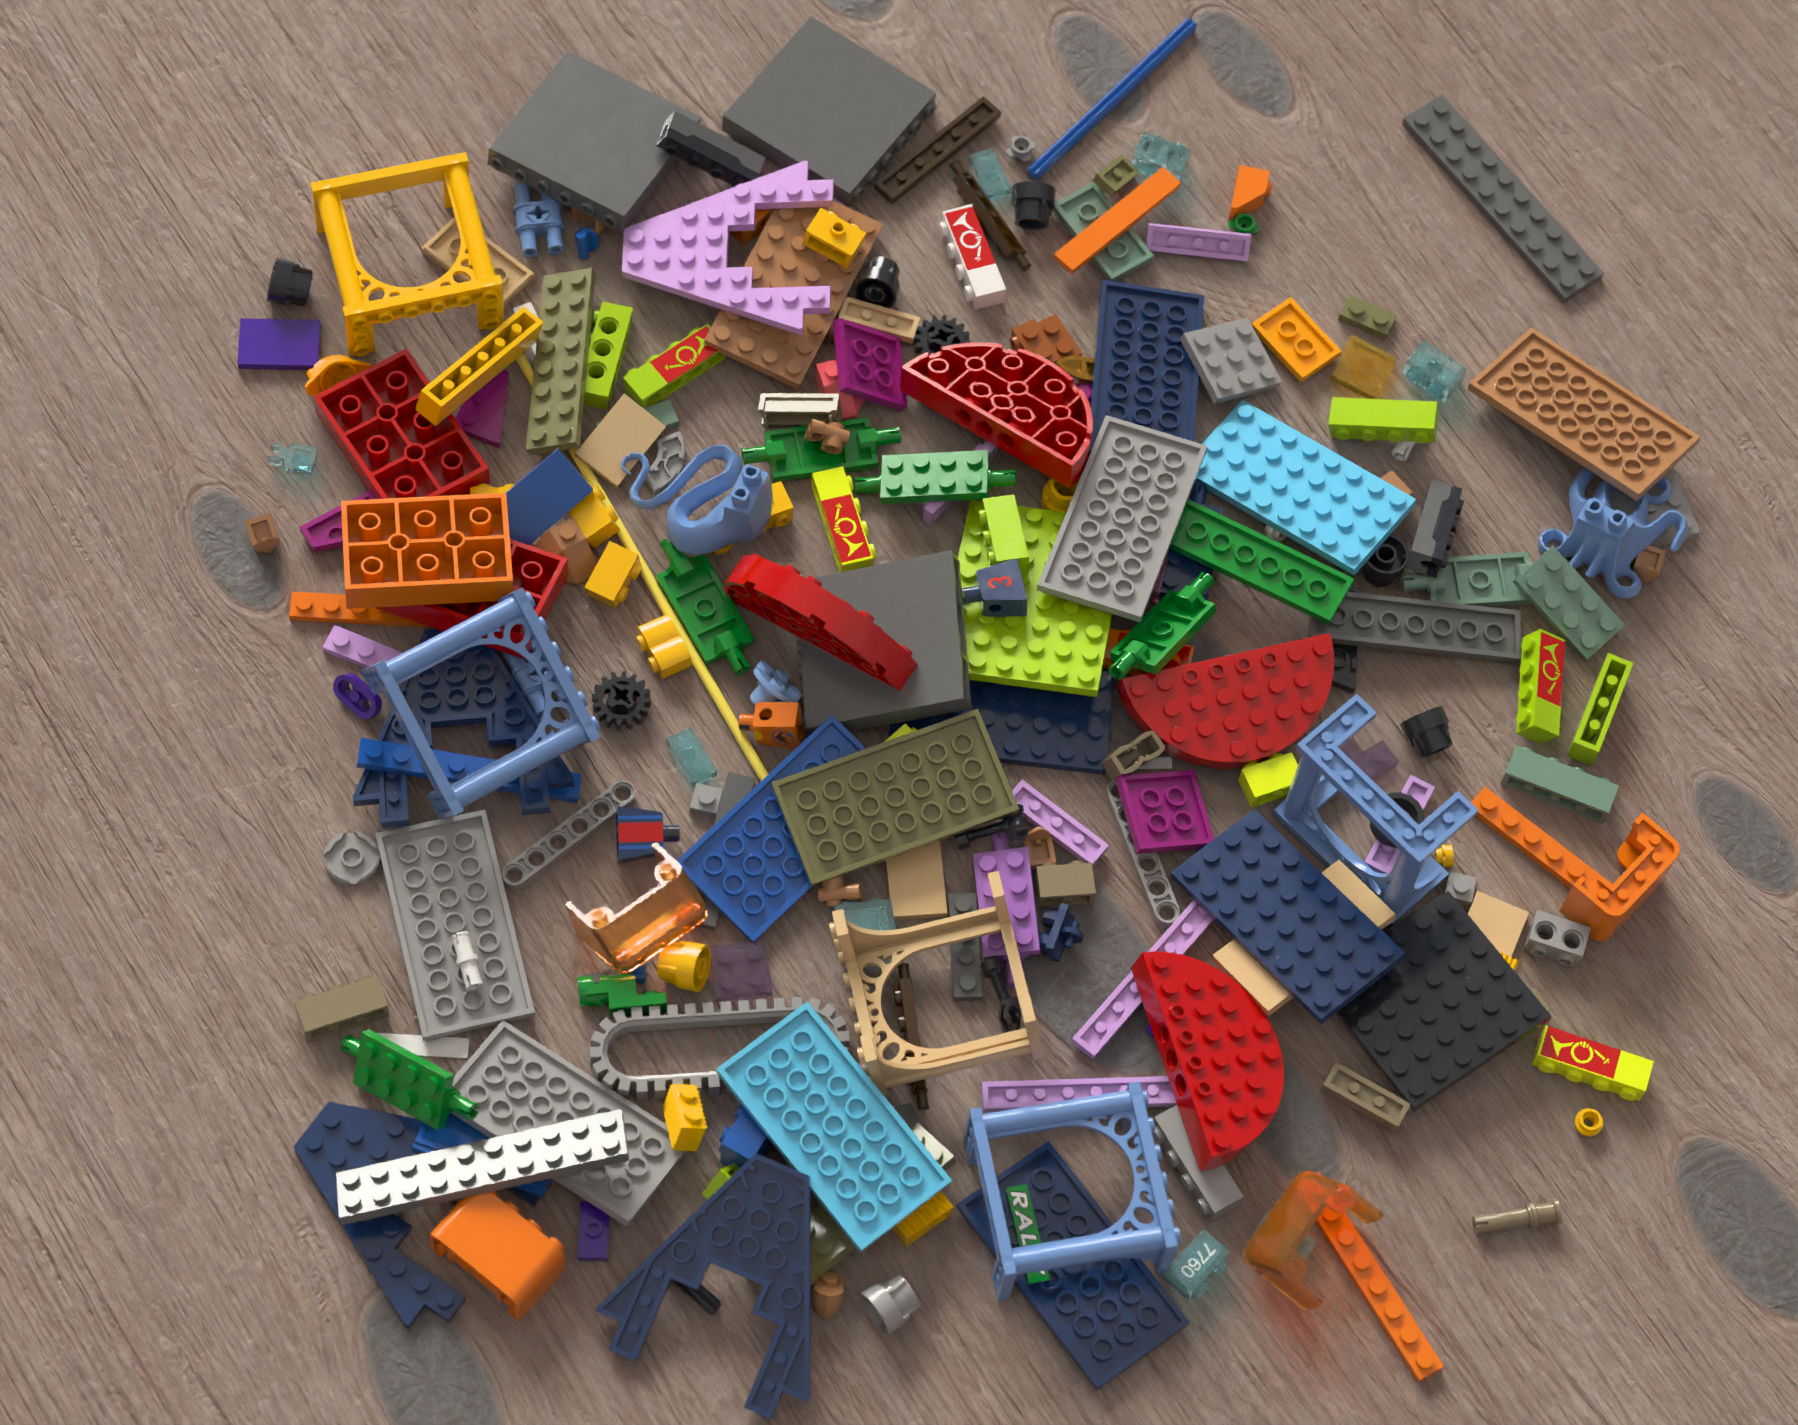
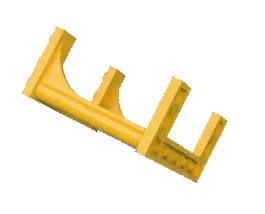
M466 152L311 183L317 233L326 234L344 304L342 308L349 357L356 355L365 356L370 352H375L373 324L376 323L385 324L396 319L414 318L420 314L439 313L445 309L468 307L474 303L478 330L495 329L504 323L503 284L500 275L495 274L469 179V162ZM442 181L445 209L453 208L461 239L459 255L453 266L439 279L418 287H396L373 278L363 269L357 259L342 200ZM469 262L468 267L461 266L462 263ZM455 274H464L471 281L457 283L453 276ZM362 282H368L370 285L365 288ZM382 290L385 293L383 299L369 301V296L372 292Z

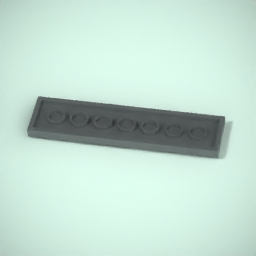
M1348 592L1330 625L1308 616V638L1330 633L1332 643L1510 663H1519L1521 660L1520 610Z

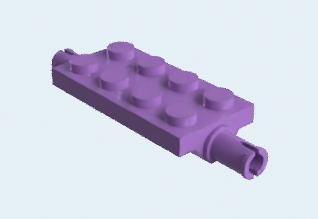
M1005 831L1000 832V838L998 832L991 835L993 851L973 854L979 910L995 906L987 873L999 871L1022 964L1029 955L1041 954L1030 854L1028 847L1010 849ZM1002 932L982 936L984 959L1000 957L1003 964L1006 965L1007 986L1015 988Z

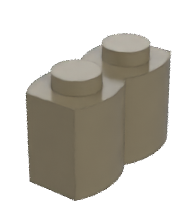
M1148 731L1138 736L1129 744L1115 750L1104 759L1102 765L1113 781L1119 775H1129L1138 767L1144 766L1158 757L1164 751L1165 746L1154 731Z

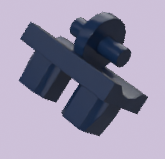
M1061 904L1059 910H1045L1043 924L1045 927L1052 928L1050 934L1039 932L1040 950L1048 953L1052 961L1060 962L1064 948L1071 949L1073 943H1081L1084 939V934L1078 930L1080 923L1074 921L1075 917L1069 913L1070 907L1066 904Z

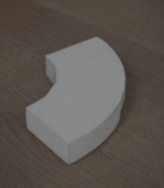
M680 431L656 440L657 458L650 466V472L645 480L653 497L662 493L682 471L685 459V446Z

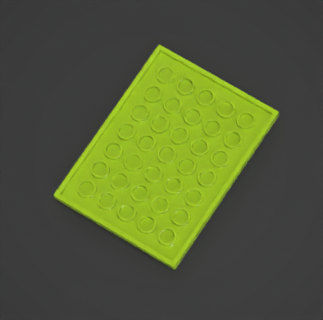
M970 500L958 555L962 588L976 586V571L989 567L987 553L990 552V547H985L983 541V531H986L985 526H980L978 510H982L983 501ZM1017 506L1029 555L1028 574L1021 575L1027 596V616L985 617L982 615L979 602L963 603L969 680L1098 697L1113 614L1037 591V584L1067 512Z

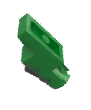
M611 968L578 977L580 1006L604 1007V1004H608L610 1019L613 1018L614 1012L622 1009L626 1017H631V1007H642V1016L649 1015V1006H660V1014H666V993L652 990L646 991L642 995H637L635 975L621 974L616 968Z

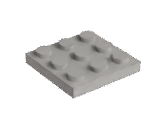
M1248 318L1187 332L1180 338L1214 404L1275 389L1282 383Z
M1673 467L1663 476L1671 484V497L1661 504L1649 503L1647 519L1651 523L1665 512L1677 510L1687 520L1689 530L1685 540L1696 538L1699 536L1700 530ZM1654 485L1648 493L1649 495L1658 496L1662 493V490L1659 486ZM1615 487L1611 497L1613 510H1620L1626 516L1632 514L1637 507L1638 501ZM1668 527L1650 545L1658 547L1671 544L1677 534L1676 527Z

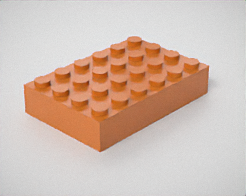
M506 493L341 501L347 609L497 601V599L513 592Z

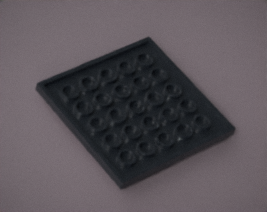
M1449 891L1385 932L1406 953L1405 959L1336 1013L1400 1096L1411 1104L1410 1108L1413 1112L1551 1020L1550 1013Z

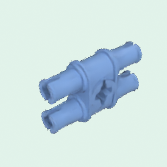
M525 183L516 184L514 186L516 205L513 208V214L516 217L517 227L515 232L520 237L523 256L527 258L536 256L538 253L536 236L544 235L547 238L548 252L552 255L561 254L564 251L562 232L565 228L561 217L562 204L560 201L542 193V201L531 202L529 185Z
M503 652V656L511 669V677L516 682L526 701L529 702L537 719L541 720L544 711V692L537 672L523 658ZM545 667L541 669L543 675L548 673ZM554 690L553 692H554L555 696L557 697L556 694L558 693V691H555V690Z

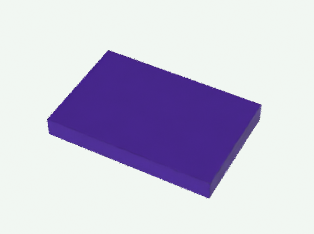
M240 318L238 369H313L314 365L319 361L320 320Z

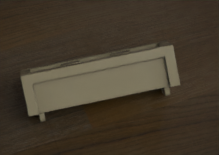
M761 393L758 412L762 414V427L769 425H810L812 419L823 421L825 424L830 422L841 423L843 412L839 394Z
M1337 1062L1319 1092L1323 1095L1327 1093L1391 1129L1390 1132L1394 1135L1411 1106L1409 1102Z

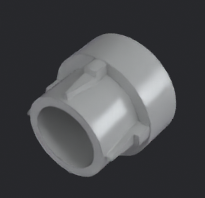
M900 1275L892 1277L884 1283H875L859 1294L861 1304L875 1326L887 1336L904 1325V1322L910 1318V1315L920 1307L913 1289Z

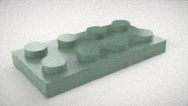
M1092 182L1057 201L1052 210L1071 235L1076 237L1114 205L1104 192ZM1129 228L1091 260L1108 281L1116 282L1152 262L1154 255L1135 231Z
M1554 546L1550 547L1513 581L1518 589L1584 661L1588 660L1625 626Z

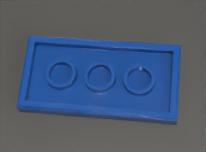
M558 448L506 492L510 539L530 545L593 491L590 484Z

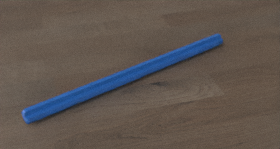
M1191 18L1184 20L1028 168V176L1033 180L1040 179L1196 31V22Z

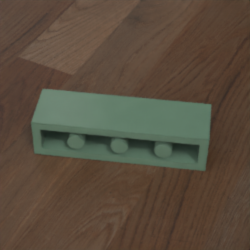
M1515 746L1500 783L1601 824L1605 822L1619 787V785L1613 784L1607 778H1598L1588 774L1581 768L1570 767L1562 764L1556 758L1545 757L1535 753L1530 748Z

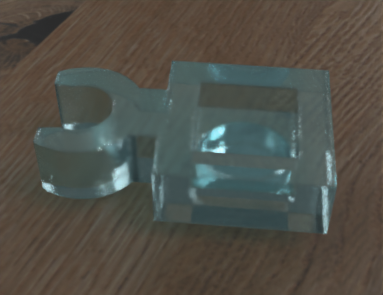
M280 443L271 444V450L280 454L278 456L268 455V463L270 465L278 466L284 463L286 471L312 476L318 456L317 447L291 443L290 449H286Z

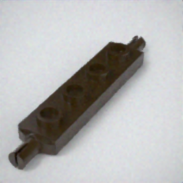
M959 160L953 161L950 164V168L956 174L953 182L958 188V194L969 205L972 204L977 218L984 225L985 233L993 238L998 245V252L1005 258L1015 260L1023 272L1027 271L1031 264L1024 256L1026 251L974 176L965 171Z
M901 963L897 966L899 986L898 989L894 990L895 1006H900L901 1016L897 1017L899 1033L904 1032L906 1042L921 1047L912 989L913 981L910 977L909 964ZM907 1052L905 1059L907 1057H915L912 1052ZM925 1079L907 1083V1086L912 1087V1094L916 1095L917 1110L929 1109L928 1088H926Z

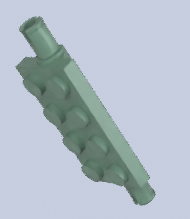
M1528 552L1449 557L1445 569L1439 568L1436 578L1427 574H1402L1400 583L1404 586L1401 589L1403 592L1425 590L1430 601L1484 607L1527 605L1532 603L1513 581L1533 563L1529 560Z

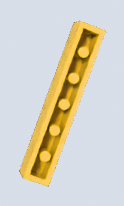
M523 306L423 388L415 410L435 426L438 425L533 346L539 338L544 322Z

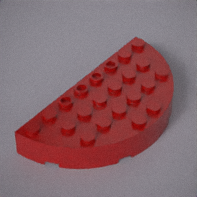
M961 343L941 347L940 352L930 355L926 352L901 367L900 391L1069 489L1083 473L1088 461L1092 437L1093 418L1090 404L1083 390H1079L1073 383V378L1050 360L1018 348L1017 351L1003 349V344Z
M755 553L753 555H745L739 560L723 584L725 586L723 588L725 594L731 598L733 603L900 692L918 664L911 657L913 652L907 647L898 644L882 628L873 623L874 618L869 613L863 610L858 612L848 602L822 588V583L810 575L807 578L801 576V572L789 564L783 567Z
M1327 633L1163 669L1157 674L1145 673L1123 678L1117 685V689L1131 719H1134L1141 728L1142 733L1154 731L1165 746L1164 752L1196 766L1202 765L1220 770L1240 769L1251 762L1261 763L1267 761L1271 756L1287 750L1314 723L1327 700L1334 673L1331 634Z
M1157 951L1142 952L1132 965L1131 971L1199 1171L1214 1169L1230 1162L1233 1158L1247 1150L1273 1118L1280 1103L1284 1083V1066L1279 1042L1272 1025L1260 1006L1243 987L1224 972L1198 959L1181 954Z

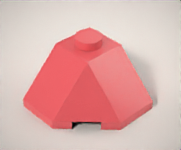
M837 359L816 364L815 383L819 393L839 394L843 410L841 421L856 418L865 400L839 391Z

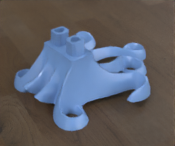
M1583 467L1574 478L1569 489V503L1574 525L1571 533L1567 536L1558 529H1549L1542 532L1538 539V550L1542 555L1549 549L1546 546L1549 541H1559L1561 545L1556 549L1564 558L1573 557L1570 565L1574 569L1586 564L1588 565V570L1585 573L1586 576L1593 578L1597 574L1603 573L1608 590L1612 594L1625 599L1632 598L1639 593L1642 584L1639 576L1630 569V563L1671 526L1676 527L1677 534L1671 543V549L1678 551L1688 536L1687 520L1677 510H1669L1651 523L1648 522L1649 503L1661 504L1671 497L1672 487L1665 477H1662L1655 484L1661 488L1662 493L1658 496H1653L1646 492L1638 500L1634 512L1626 516L1620 510H1613L1611 497L1615 487L1605 480L1598 486L1592 498L1584 496L1586 487L1595 473ZM1621 576L1629 577L1632 580V585L1628 587L1621 586L1617 579Z

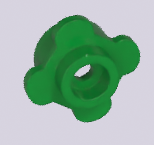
M1242 213L1229 221V228L1233 229L1236 233L1257 234L1259 231V226L1255 224V219L1250 214Z

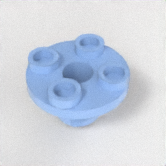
M761 660L753 669L754 675L758 679V687L750 695V700L754 706L758 702H798L803 696L800 690L790 685L788 682L790 677L780 668L774 671L770 665Z

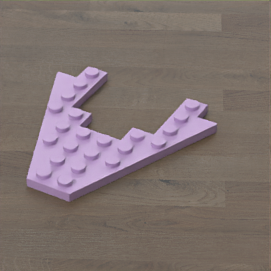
M802 161L624 228L622 275L624 278L798 335H803L804 314L831 313L830 286L753 288L752 267L727 268L729 231L755 230L756 209L833 207V179L808 180V161Z

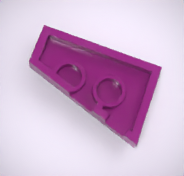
M502 370L466 400L455 417L468 437L501 449L509 371Z
M368 490L351 500L376 499L371 490ZM341 505L300 526V532L313 552L343 547Z

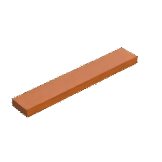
M1162 167L1054 253L1053 259L1072 275L1177 191L1181 186V182Z

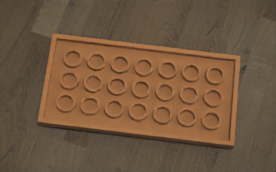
M834 201L833 207L774 209L744 267H752L753 288L830 286L831 313L804 314V334L798 335L721 309L703 344L718 349L719 353L799 390L883 224ZM820 208L835 213L840 219L849 224L857 225L862 231L866 232L863 245L848 269L802 244L805 232Z
M1532 327L1469 382L1468 386L1470 392L1636 501L1683 459L1700 440L1699 435Z

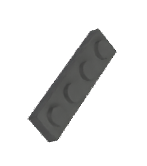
M948 893V917L977 911L976 893ZM979 937L950 944L953 1001H981L982 984Z

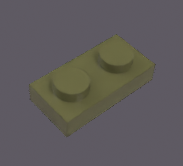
M1121 154L1101 170L1092 181L1102 192L1111 198L1135 179L1140 171Z
M1349 295L1338 320L1386 340L1397 315Z

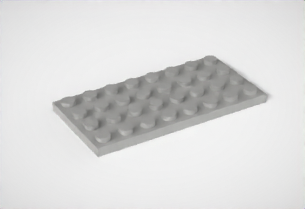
M1106 415L1037 584V591L1141 623L1206 455L1207 446Z
M486 810L375 833L423 1042L499 1025L502 1020L508 1023L535 1017V1010ZM461 931L469 932L474 954L478 955L479 962L477 965L484 984L482 987L478 986L479 989L467 991L465 988L461 969L456 965L457 955L451 939L453 934L456 935V933Z
M504 1020L501 1021L454 1076L453 1086L461 1092V1096L479 1104V1109H476L479 1112L476 1118L471 1121L454 1111L450 1113L489 1138L621 1109L624 1116L630 1161L558 1176L552 1179L626 1227L630 1225L687 1153V1151H674L672 1149L665 1123Z

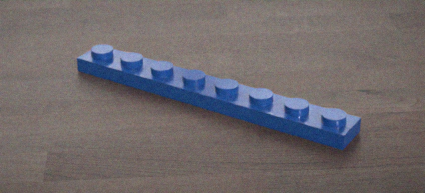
M361 738L357 768L383 772L393 771L398 772V774L406 772L407 776L429 779L412 746ZM432 749L450 783H455L496 761L494 759ZM571 772L574 777V787L548 789L549 799L577 803L582 774ZM519 777L496 790L520 794Z

